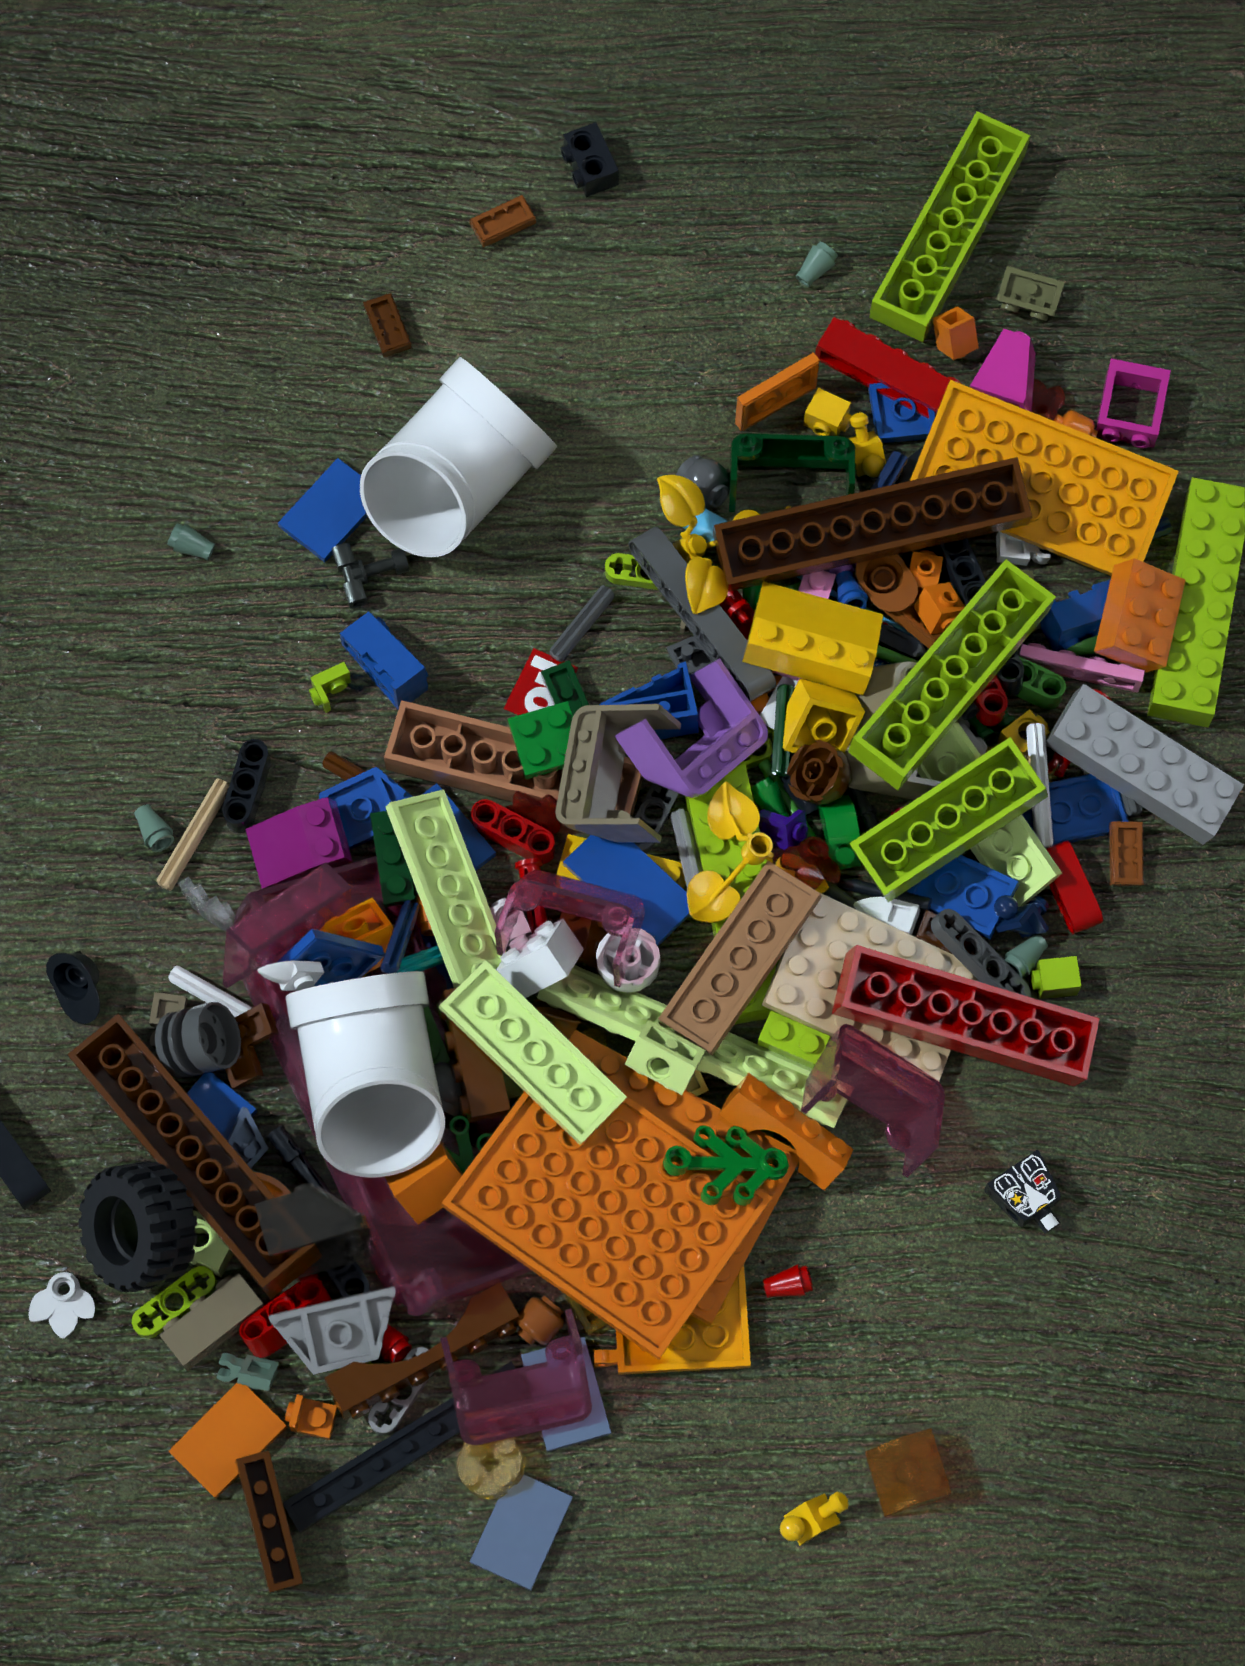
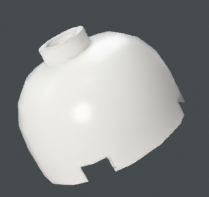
M623 927V931H617L614 934L612 931L606 934L600 941L596 952L598 972L604 982L614 990L626 993L637 992L649 986L657 977L661 963L659 948L653 936L643 929Z

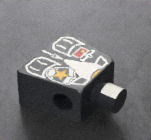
M1038 1149L987 1183L984 1189L985 1193L1019 1227L1022 1228L1035 1220L1044 1234H1047L1061 1224L1050 1209L1059 1202L1061 1194Z

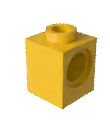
M1029 709L1000 732L998 743L1000 744L1011 737L1026 759L1028 757L1027 740L1021 738L1019 732L1026 731V727L1029 724L1041 723L1045 726V738L1047 739L1050 734L1048 724L1040 715L1035 716Z

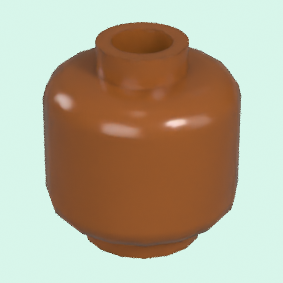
M543 1296L541 1299L532 1297L518 1313L520 1318L516 1321V1324L521 1329L517 1334L531 1346L536 1341L541 1345H547L563 1327L564 1320L561 1315L564 1312L546 1296Z

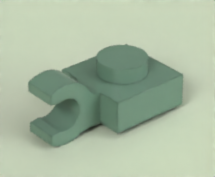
M223 1353L219 1364L225 1365L229 1369L220 1368L216 1378L224 1382L238 1378V1384L246 1385L256 1390L269 1391L278 1373L279 1362L248 1354L244 1360L232 1354Z

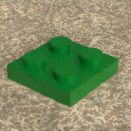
M568 701L507 718L526 780L563 769L573 718Z

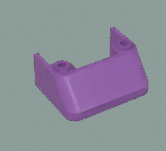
M720 658L689 675L690 680L706 701L697 710L698 725L705 735L674 760L646 718L614 736L643 778L690 798L706 793L763 745L768 738L766 724Z

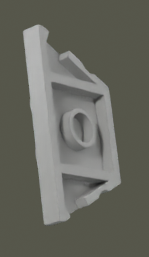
M391 1286L268 1316L273 1326H275L314 1375L343 1368L352 1362L365 1363L379 1359L396 1291L395 1287Z

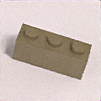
M239 1273L234 1277L229 1275L222 1279L216 1285L217 1290L208 1298L206 1296L198 1298L190 1305V1312L181 1319L179 1316L171 1319L163 1327L164 1332L160 1334V1337L186 1371H189L236 1334L241 1323L264 1306Z

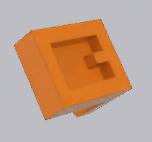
M297 1394L295 1402L290 1401L288 1404L285 1421L289 1422V1428L292 1432L330 1440L338 1408L336 1405L306 1399L303 1395Z

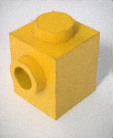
M818 388L805 411L803 425L812 429L818 436H839L841 431L846 432L850 426V418L852 417L849 414L851 402Z

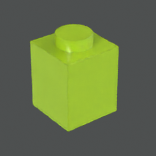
M1077 956L1038 960L1035 970L1031 971V982L1033 990L1038 989L1039 999L1078 995L1081 989V980Z

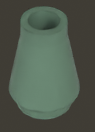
M819 242L816 246L813 245L795 277L803 285L810 287L814 281L835 265L838 255L823 242Z
M179 523L175 525L167 543L168 546L173 548L174 552L209 560L216 545L186 523L184 526Z
M143 805L135 811L134 816L138 821L145 846L151 848L153 852L167 849L174 841L173 829L152 809L151 805Z
M1038 934L1033 935L1007 952L1004 960L1021 978L1028 977L1042 953L1047 949L1048 944L1042 936Z

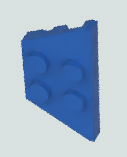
M374 767L319 793V799L329 797L336 801L349 850L374 839L370 813L386 811L385 806L390 802L413 797L378 767Z

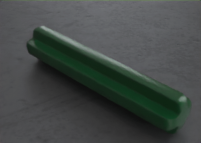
M786 684L777 687L771 772L774 776L779 777L788 776L787 770L792 753L784 751L783 738L787 703L795 687Z

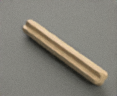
M219 778L214 781L157 878V883L162 888L169 891L174 888L225 801L230 785L228 782Z

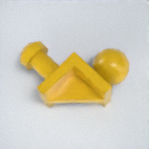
M856 413L850 418L851 426L855 427L856 436L848 438L855 445L856 473L858 477L867 475L876 478L880 475L886 464L882 441L875 431L868 432V415Z
M837 1491L830 1495L829 1500L824 1493L805 1501L784 1515V1519L780 1524L781 1535L788 1541H797L799 1545H803L818 1534L841 1524L836 1512L842 1513L848 1509V1498L843 1493Z

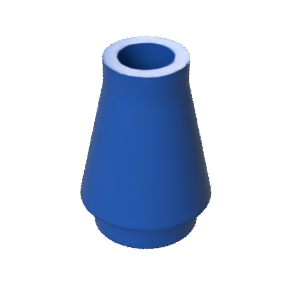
M847 570L838 573L836 576L838 602L865 609L868 596L854 578L853 573Z

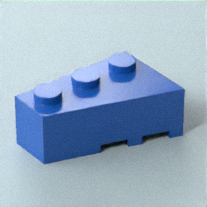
M1110 580L1092 585V590L1081 595L1078 590H1074L1067 594L1068 599L1058 602L1054 600L1050 611L1040 622L1041 629L1053 651L1066 650L1083 640L1098 635Z
M368 611L339 633L342 646L397 710L401 700L413 702L428 690L427 677L429 675L425 667L407 650L399 639L397 640L390 633L388 626L380 617L376 619Z
M686 661L677 665V669L663 676L658 674L652 677L651 682L637 689L632 687L599 704H660L681 723L680 729H654L660 739L698 733V712Z

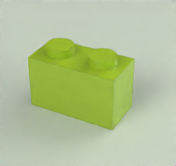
M770 1011L758 1038L759 1046L816 1071L830 1042L829 1035L774 1011Z

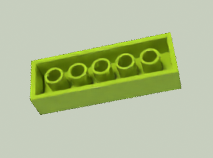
M1009 737L849 844L887 902H890L1048 797L1047 789L1012 738Z

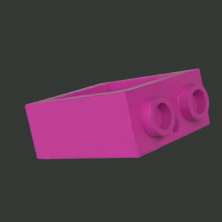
M1111 358L1106 373L1095 429L1098 431L1097 437H1101L1107 442L1122 441L1131 443L1137 448H1154L1159 434L1171 370ZM1114 384L1157 393L1151 427L1107 418Z

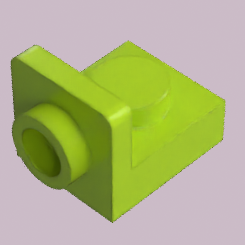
M345 662L310 677L312 688L308 691L316 707L322 705L325 713L331 711L330 702L326 694L339 693L348 686L347 684L351 683L350 672Z

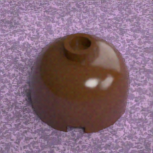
M815 740L817 743L811 745L804 744L792 756L787 770V775L791 776L789 788L797 798L815 805H826L840 799L847 791L851 782L852 770L847 756L838 747L822 740Z

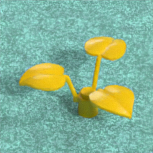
M663 475L657 478L663 513L671 524L678 527L688 526L684 532H681L682 538L675 541L673 546L687 563L685 571L687 596L692 613L698 614L719 605L726 598L728 589L724 573L720 567L712 566L711 559L702 558L706 549L716 546L715 541L706 542L702 536L690 534L698 522L695 516L702 514L705 510V501L701 490L693 481L685 477ZM743 510L737 513L733 520L760 514L754 510Z
M727 781L718 788L710 801L707 812L708 825L713 834L721 840H730L736 836L738 841H746L741 849L743 860L725 881L717 872L701 871L689 882L686 893L689 914L693 919L705 923L723 921L730 916L740 901V894L729 885L747 864L759 865L765 859L773 863L774 853L771 852L773 843L770 837L761 832L752 834L760 821V814L756 805ZM784 855L777 859L776 866L822 894L828 890L829 886L824 877L806 860L795 855Z

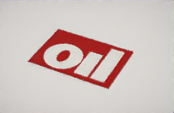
M533 648L503 709L521 715L554 705L541 677V671L563 662H558L551 655ZM572 665V667H573V669H574V671H575V673H576L578 667Z

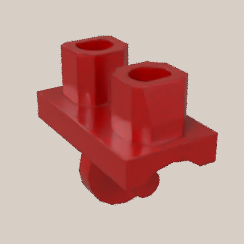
M737 590L730 591L719 605L748 641L755 612Z

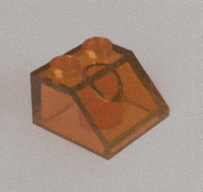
M931 1428L899 1437L864 1452L884 1517L948 1499L952 1494Z

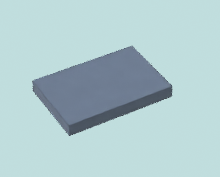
M585 1337L521 1355L547 1452L611 1435Z
M512 1469L470 1563L531 1591L573 1497Z

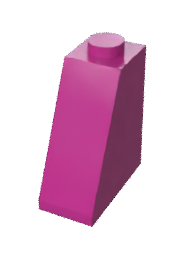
M1003 329L970 387L1032 412L1036 353L1031 338L1021 331L1013 332Z

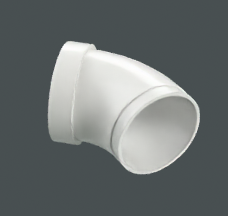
M459 357L439 379L443 385L367 463L360 478L361 500L373 525L392 544L417 556L439 557L453 551L531 466L537 470L557 448L552 439L535 422L462 357Z
M413 971L368 976L319 985L287 994L285 998L290 1028L298 1030L316 1141L323 1157L340 1171L354 1176L370 1178L402 1173L428 1158L437 1148L443 1137L445 1116L424 1014V1008L429 1006L424 972Z

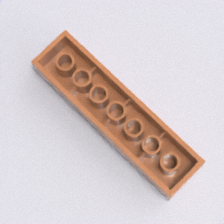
M401 700L384 755L385 766L388 771L553 813L556 811L563 769L526 780L510 729L506 726ZM628 757L624 758L615 810H623L633 816L643 776Z

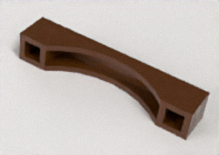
M499 1282L472 1297L456 1327L440 1343L425 1353L408 1360L390 1364L352 1362L324 1377L326 1388L344 1420L350 1417L358 1419L371 1410L370 1406L379 1401L387 1403L395 1399L400 1394L399 1390L410 1384L412 1387L421 1385L429 1379V1374L438 1369L445 1371L452 1368L459 1362L458 1358L465 1354L475 1355L488 1346L487 1342L496 1337L504 1339L512 1335L517 1330L516 1327L518 1325L516 1321L520 1316L502 1284Z

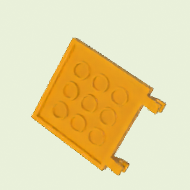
M744 1265L711 1326L690 1315L659 1360L616 1330L617 1349L594 1350V1368L618 1365V1375L750 1368Z

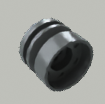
M209 1002L194 1006L191 1009L170 1012L160 1018L155 1032V1045L160 1062L170 1075L177 1079H185L202 1075L205 1072H215L230 1068L239 1057L241 1037L238 1024L230 1010L219 1002Z

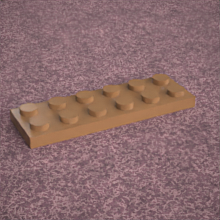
M767 861L658 1018L659 1021L693 1044L705 1049L707 1053L713 1056L819 903L822 895L775 864Z

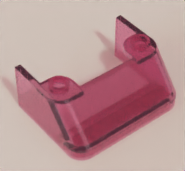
M541 870L528 872L511 886L494 931L497 955L502 956L505 953L520 911H530L538 905L602 922V926L607 933L621 937L613 961L614 986L621 987L645 917L644 903L639 897Z
M848 1024L842 1025L831 1037L806 1080L801 1111L807 1114L819 1100L829 1102L836 1096V1093L843 1096L886 1124L885 1132L889 1145L905 1154L902 1175L908 1178L939 1147L945 1101L944 1088L934 1077L857 1028Z
M571 1309L565 1310L569 1336L557 1338L547 1345L545 1349L546 1362L487 1376H482L479 1365L472 1360L453 1362L447 1337L440 1338L461 1438L465 1443L469 1445L486 1444L577 1423L590 1415L592 1403L582 1343Z

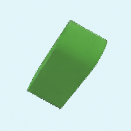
M1020 657L1024 666V676L1029 681L1023 682L1022 690L1016 696L1046 710L1058 707L1066 689L1063 677ZM1010 675L1004 676V678L1009 679V680H1010V679H1015L1014 676H1010ZM1053 688L1057 694L1048 695L1043 689Z

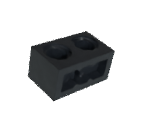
M596 122L563 134L564 146L560 147L562 157L566 164H571L574 170L571 172L573 181L577 188L582 187L586 197L619 185V170ZM579 147H587V148H589V149L584 150V151H581V150H578L577 148H579ZM591 171H598V172H600V173L597 174V175H591V174H589V172H591Z

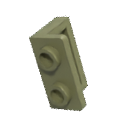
M1007 266L996 301L1002 302V309L1018 313L1019 308L1031 311L1030 317L1047 321L1048 316L1055 317L1065 282Z

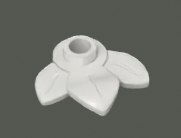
M61 1272L49 1280L47 1289L34 1295L29 1307V1320L31 1322H40L49 1319V1324L56 1335L61 1339H65L75 1330L78 1318L91 1319L94 1317L95 1303L92 1296L80 1288V1283L74 1275ZM63 1284L70 1286V1290L66 1295L59 1294V1287Z

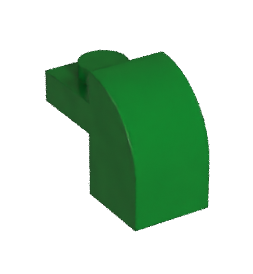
M849 794L843 795L833 803L819 805L821 829L826 840L830 871L862 866L849 844L860 837L855 808Z

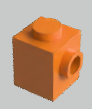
M958 306L932 318L937 349L952 360L963 358L968 353L979 348L975 319Z
M927 550L913 551L909 570L918 584L916 599L920 596L924 586L935 585L939 582L943 557L937 556L934 552Z
M950 582L924 586L914 605V609L930 634L944 632L965 607Z

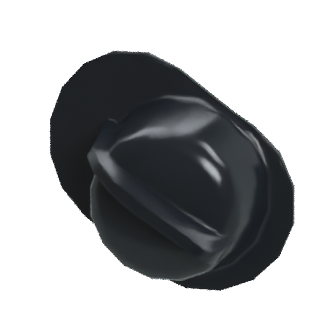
M76 951L72 954L56 953L51 956L46 964V973L62 1009L73 1021L80 1024H89L97 1018L100 1012V998L96 989L99 982L97 965L88 956L83 955L81 951Z

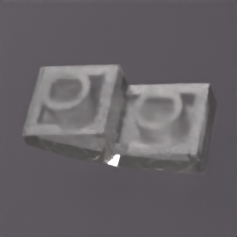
M189 877L178 883L184 897L203 918L228 933L235 931L232 920L236 916L227 901L221 904L217 896L209 899L200 883L194 885Z

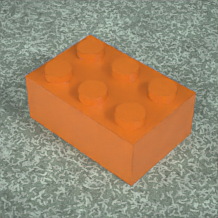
M1135 558L1115 564L1094 652L1130 667L1145 670V673L1166 667L1186 580Z

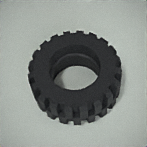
M142 1161L106 1168L91 1180V1184L87 1186L83 1194L85 1199L80 1204L79 1211L82 1212V1216L79 1219V1228L82 1229L83 1236L80 1237L81 1244L85 1246L87 1251L85 1256L88 1263L93 1264L95 1274L101 1279L104 1278L103 1282L120 1292H137L172 1284L185 1273L190 1266L188 1263L194 1257L195 1250L193 1246L197 1243L198 1234L195 1233V1226L198 1225L197 1216H194L192 1210L194 1204L192 1198L186 1194L188 1189L182 1181H178V1175L169 1168L167 1169L163 1164Z

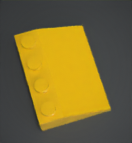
M763 581L742 662L864 695L875 662L883 614Z

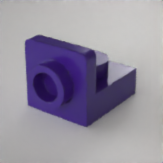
M765 809L759 812L760 821L758 825L760 832L770 837L774 847L790 851L808 835L806 814L803 810L798 809L790 817Z

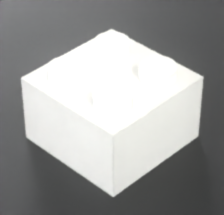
M563 918L553 924L551 921L541 924L535 929V933L528 937L525 934L518 936L509 943L510 949L500 957L502 961L496 970L524 998L567 977L584 950Z

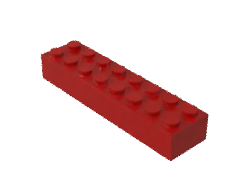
M855 945L845 955L832 1014L1070 1086H1076L1087 1080L1100 1018L860 945Z

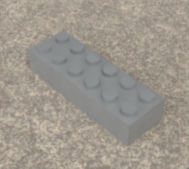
M1085 684L1072 695L1046 739L1047 747L1121 794L1135 800L1137 804L1202 845L1216 835L1244 786L1241 782Z

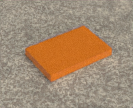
M814 352L737 397L735 424L740 431L746 430L816 388L820 360Z
M236 1383L169 1450V1453L217 1499L239 1477L236 1459L263 1452L287 1428V1425L248 1386Z

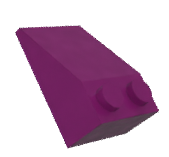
M329 797L297 806L246 828L263 890L353 862L337 803Z

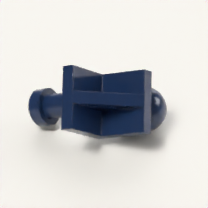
M1002 895L994 904L996 914L1002 918L995 928L998 933L1007 930L1018 932L1022 938L1045 933L1049 928L1041 915L1046 913L1049 905L1044 898L1036 896L1031 899L1029 904L1018 907L1014 897Z

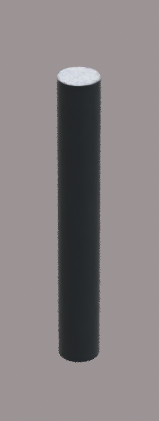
M840 876L838 887L841 889L873 897H884L876 884L845 876ZM904 892L895 898L918 904L919 908L929 910L932 904V898Z

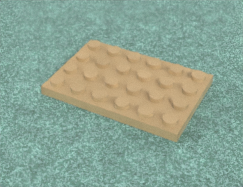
M820 893L822 895L821 900L779 959L762 1006L827 1034L840 1042L934 1085L939 1083L951 1051L950 1049L832 1014L845 955L855 945H860L977 981V978L953 954Z

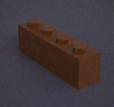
M456 988L444 990L441 1000L437 1001V1008L440 1020L446 1019L448 1032H444V1040L447 1051H453L455 1063L451 1064V1071L454 1083H460L462 1095L458 1096L461 1114H467L468 1123L505 1116L511 1109L502 1069L439 1009L440 1004Z
M269 1450L236 1459V1466L268 1593L271 1594L302 1585L303 1582Z

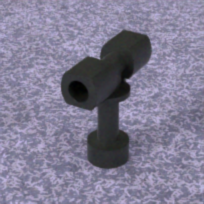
M350 543L340 544L332 548L338 572L343 573L345 580L343 587L350 609L368 604L363 585L368 583L367 577L393 569L396 570L397 575L409 571L404 550L400 548L390 551L392 557L363 565L361 560L355 561Z

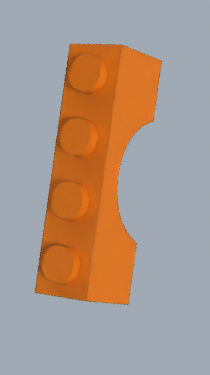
M750 1073L729 1094L719 1113L720 1116L734 1126L744 1129L746 1133L753 1130H768L786 1138L798 1153V1172L823 1190L845 1169L854 1150L842 1139L825 1129L816 1120L804 1115L791 1102L783 1099Z

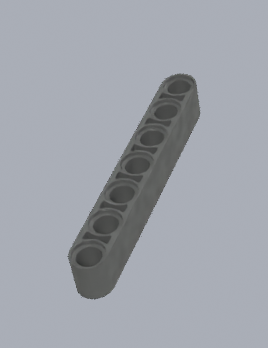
M653 527L629 541V549L635 560L713 661L721 659L748 700L752 702L775 688L776 680L770 669L742 662L747 639L720 605L698 614L692 613L685 582L687 563L658 527Z

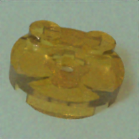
M484 1431L477 1435H470L465 1439L463 1448L460 1450L457 1458V1472L463 1485L475 1496L483 1499H496L508 1493L507 1490L512 1488L514 1484L517 1486L525 1469L524 1455L517 1443L510 1435L500 1431ZM493 1457L499 1464L498 1466H493L492 1472H487L483 1464Z

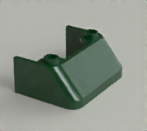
M743 433L736 436L731 442L729 512H735L737 465L846 469V495L854 494L855 445L846 437Z

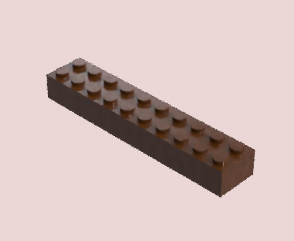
M1018 457L715 524L713 527V537L727 589L730 592L761 585L763 581L768 583L1028 525L1032 518V513Z
M119 1014L115 1015L67 1054L78 1070L151 1157L178 1175L177 1180L185 1184L188 1189L186 1194L192 1198L194 1208L270 1299L322 1257V1254L308 1235Z

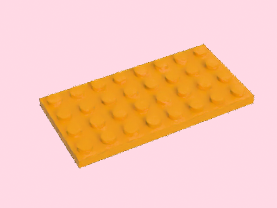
M953 380L949 381L910 481L1018 457L1032 518L1028 525L999 532L1109 576L1112 575L1115 564L1134 558L1144 562L1178 475V470Z

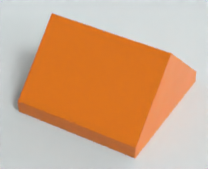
M440 1141L433 1153L423 1162L402 1173L386 1176L385 1179L394 1197L414 1221L420 1225L443 1209L441 1206L442 1202L463 1173Z

